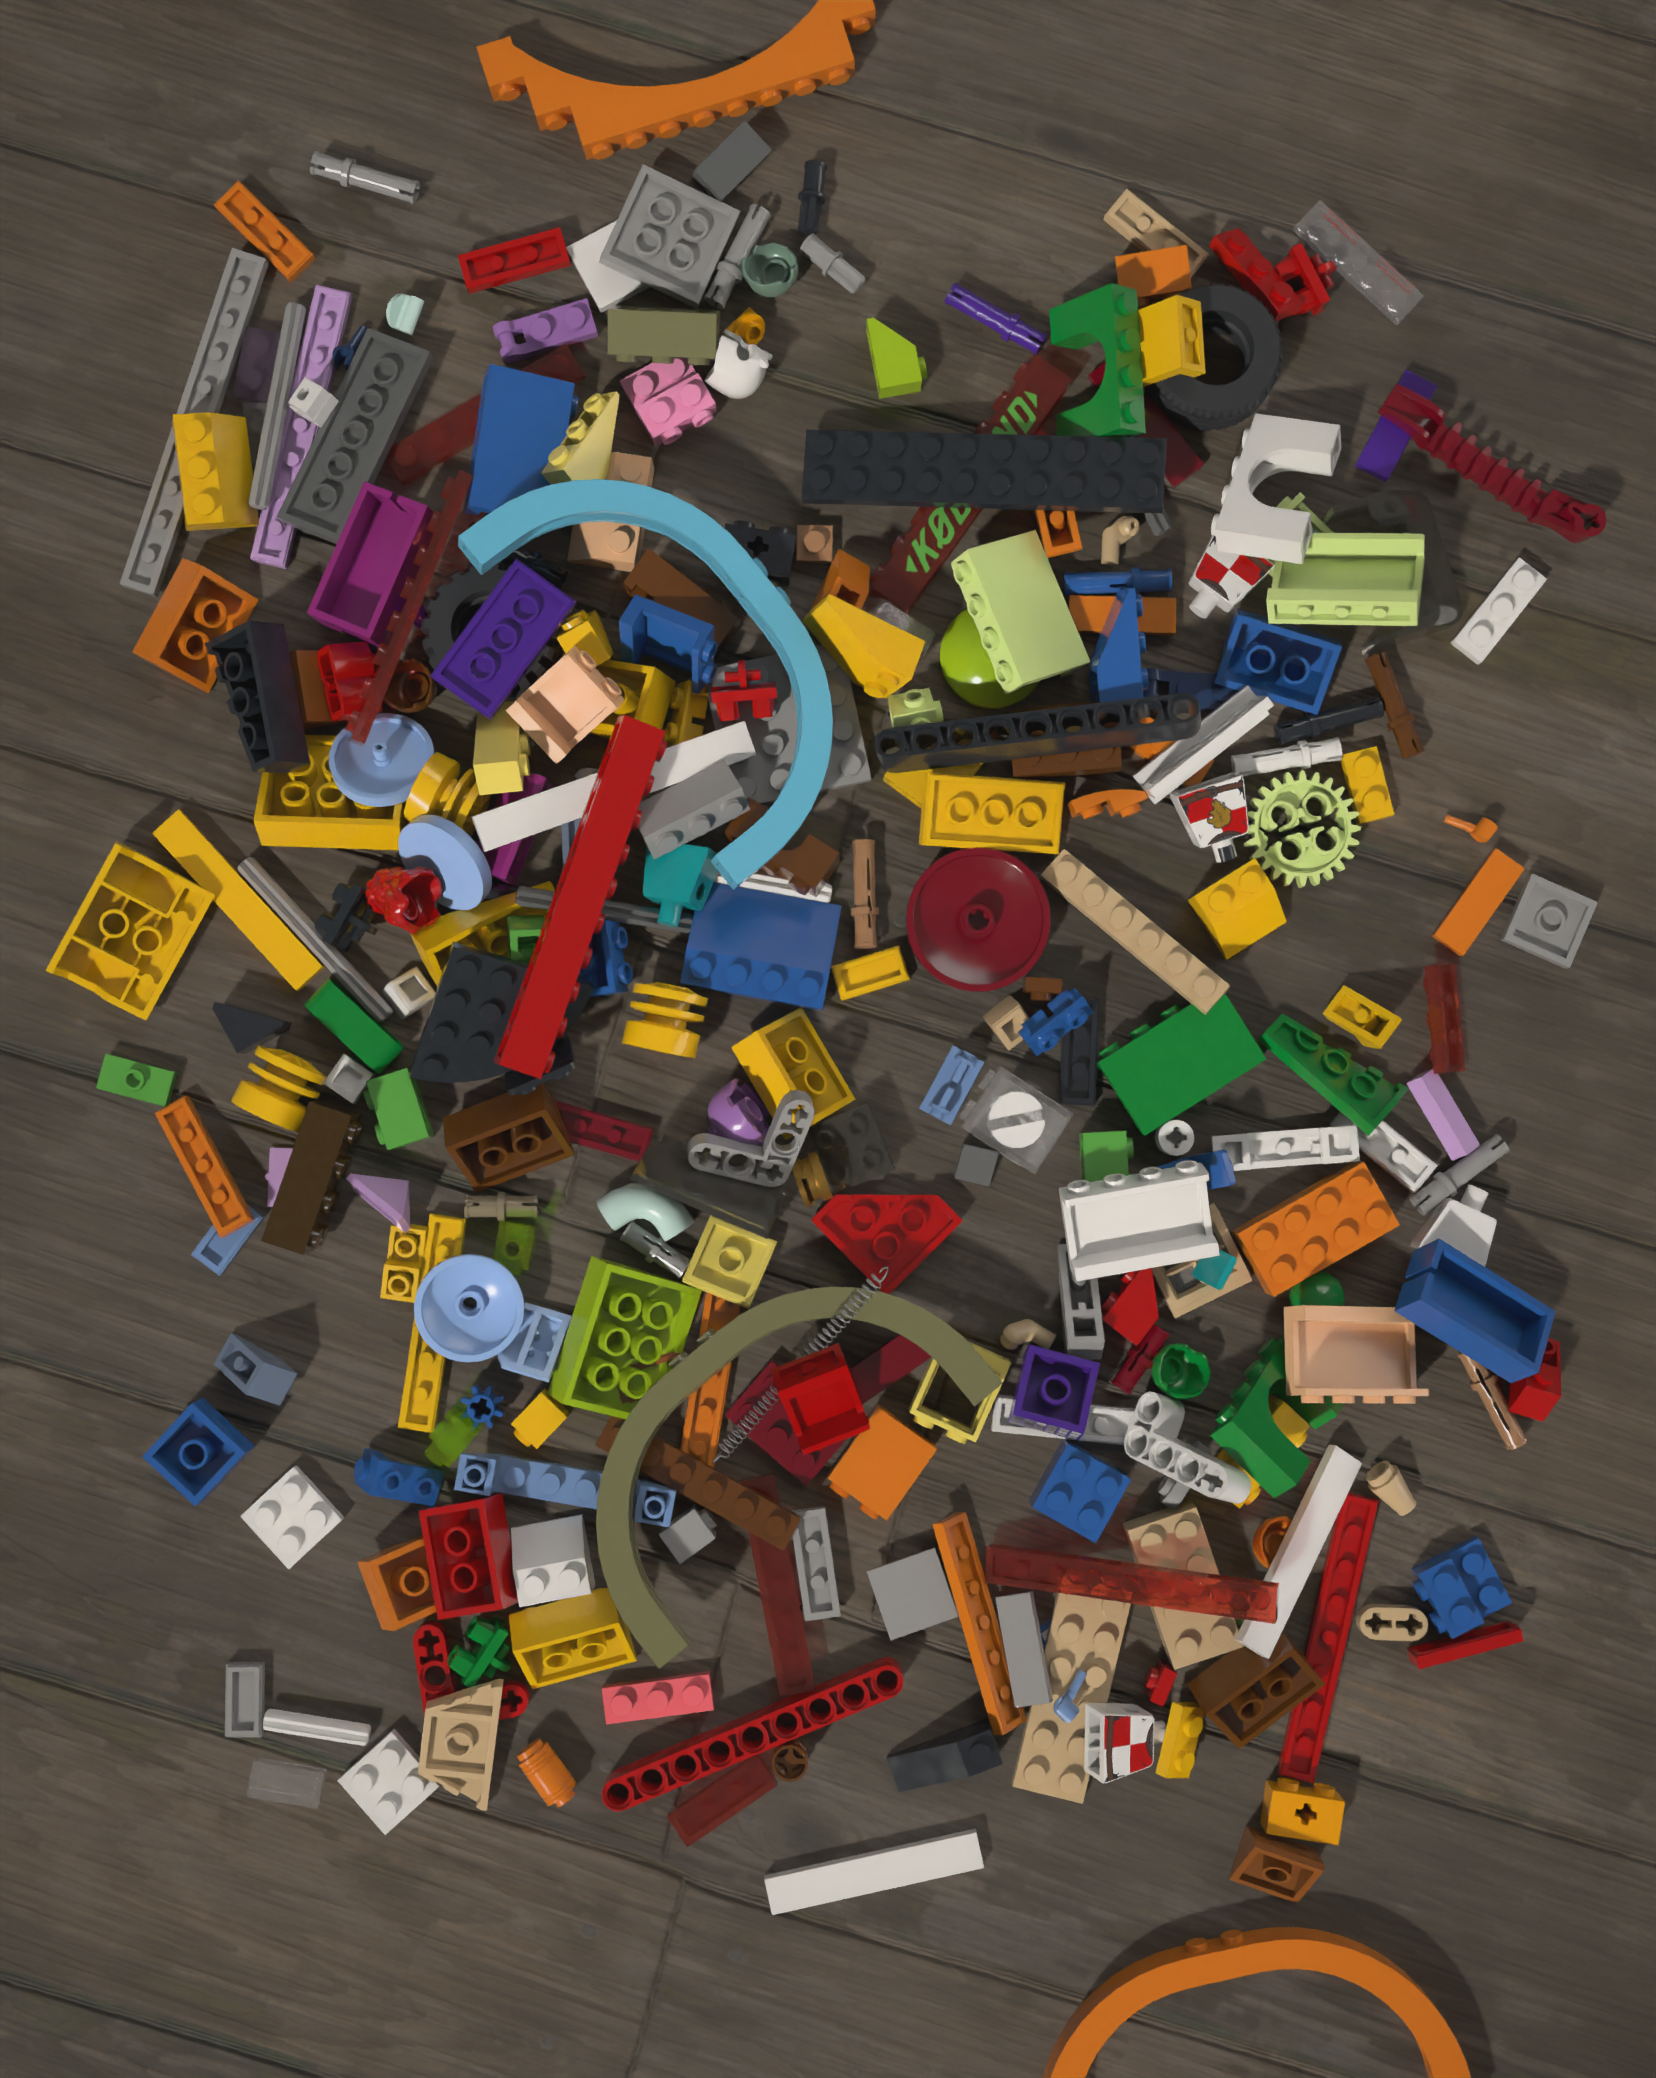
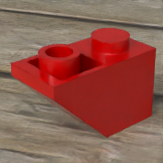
M1152 1268L1123 1273L1120 1279L1124 1283L1116 1294L1110 1291L1101 1302L1102 1320L1136 1346H1138L1159 1318Z
M1548 1338L1539 1373L1513 1383L1509 1382L1508 1411L1542 1422L1561 1397L1560 1341Z

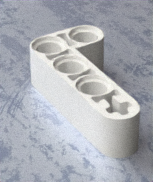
M1155 1392L1143 1394L1136 1405L1125 1435L1124 1449L1126 1454L1208 1497L1235 1504L1246 1500L1251 1490V1481L1248 1474L1177 1439L1185 1415L1182 1402L1176 1398Z

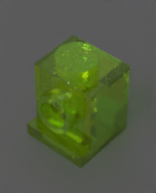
M507 1219L500 1220L493 1259L503 1264L513 1275H520L521 1269L528 1270L531 1268L539 1226ZM510 1242H515L519 1246V1253L515 1256L510 1255L507 1251V1246Z
M453 1407L444 1416L450 1422L447 1424L442 1420L428 1436L433 1442L426 1449L425 1455L440 1467L444 1464L449 1468L460 1457V1454L465 1451L482 1430L479 1427L473 1429V1422L467 1417L462 1418L461 1415L463 1413L456 1407Z

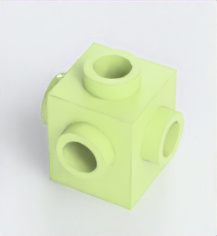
M930 688L911 689L905 693L887 696L892 728L944 721L940 700L933 701Z

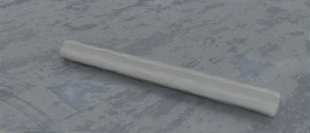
M289 302L285 307L248 502L249 506L260 510H266L270 503L306 313L305 306L295 302Z
M248 857L243 860L238 866V871L375 1021L380 1023L385 1021L393 1012L386 1001L335 946L322 940L324 936L315 928V924L254 858Z

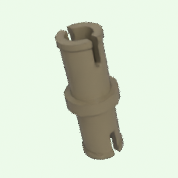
M498 1192L497 1196L465 1195V1218L497 1217L498 1221H505L506 1217L538 1218V1195L506 1196L505 1192Z

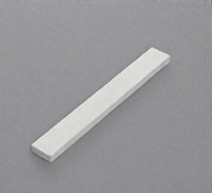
M745 721L666 748L661 761H655L650 775L654 776V783L650 793L682 782L722 760H725L730 765L755 756L756 752ZM597 773L472 816L484 852L581 818Z

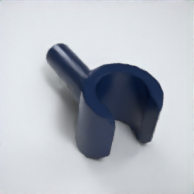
M361 325L347 345L334 348L333 361L335 370L339 365L345 363V371L347 372L354 353L367 330L365 326Z

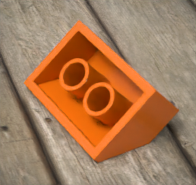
M182 558L132 653L209 693L217 679L215 669L219 665L215 655L208 654L205 643L247 622L258 599L206 567Z

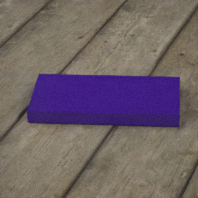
M516 558L430 676L486 718L492 720L575 607L576 601Z

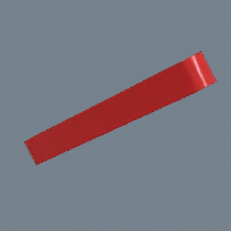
M879 1658L615 1769L609 1773L605 1780L601 1794L602 1801L611 1811L627 1810L893 1698L903 1688L902 1668L898 1661L893 1658ZM884 1670H890L897 1675V1678L893 1683L885 1685L877 1680V1676ZM851 1684L859 1685L864 1690L862 1695L855 1699L848 1698L843 1691ZM822 1698L828 1701L830 1707L825 1712L818 1713L810 1707L812 1701ZM787 1712L793 1714L797 1721L792 1726L785 1727L778 1723L777 1717ZM748 1727H757L762 1731L763 1736L758 1740L752 1741L747 1739L743 1732ZM715 1741H723L729 1746V1751L719 1755L711 1750L710 1745ZM682 1755H689L695 1760L696 1764L689 1769L682 1768L677 1763V1758ZM649 1769L657 1770L662 1775V1780L655 1783L649 1782L645 1779L643 1773ZM616 1783L623 1784L627 1787L629 1793L622 1797L616 1796L611 1792L610 1786Z

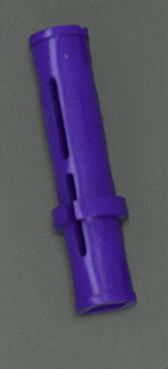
M955 282L950 288L952 294L948 292L944 301L945 304L956 308L1002 334L1001 339L1006 342L1012 340L1033 352L1034 355L1040 352V344L1044 345L1048 334L1042 333L1021 321L1020 315L1016 313L1010 315L963 288Z

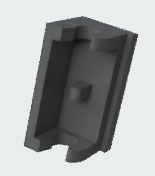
M744 120L694 170L691 179L708 196L722 202L772 150Z

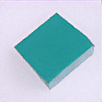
M1219 1250L1220 1256L1199 1259L1192 1272L1194 1278L1218 1290L1223 1289L1237 1262L1236 1257Z

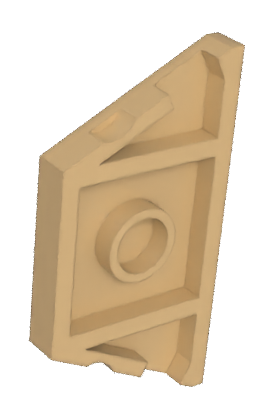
M496 1679L427 1701L418 1774L431 1782L440 1783L445 1790L456 1796L459 1793L466 1795L476 1801L478 1809L487 1811L504 1679Z

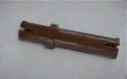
M1381 652L1380 655L1378 653L1365 659L1389 721L1386 724L1388 731H1393L1402 759H1408L1409 756L1414 757L1423 753L1425 750L1422 747L1413 723L1416 721L1413 713H1409L1387 652Z

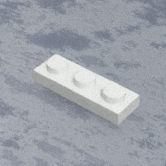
M1520 557L1516 559L1450 644L1477 665L1482 663L1546 582L1547 578Z

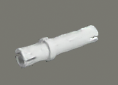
M1338 737L1309 743L1303 740L1298 741L1297 745L1232 755L1231 767L1232 772L1241 774L1243 777L1287 768L1301 767L1303 770L1310 768L1313 764L1342 760V748Z

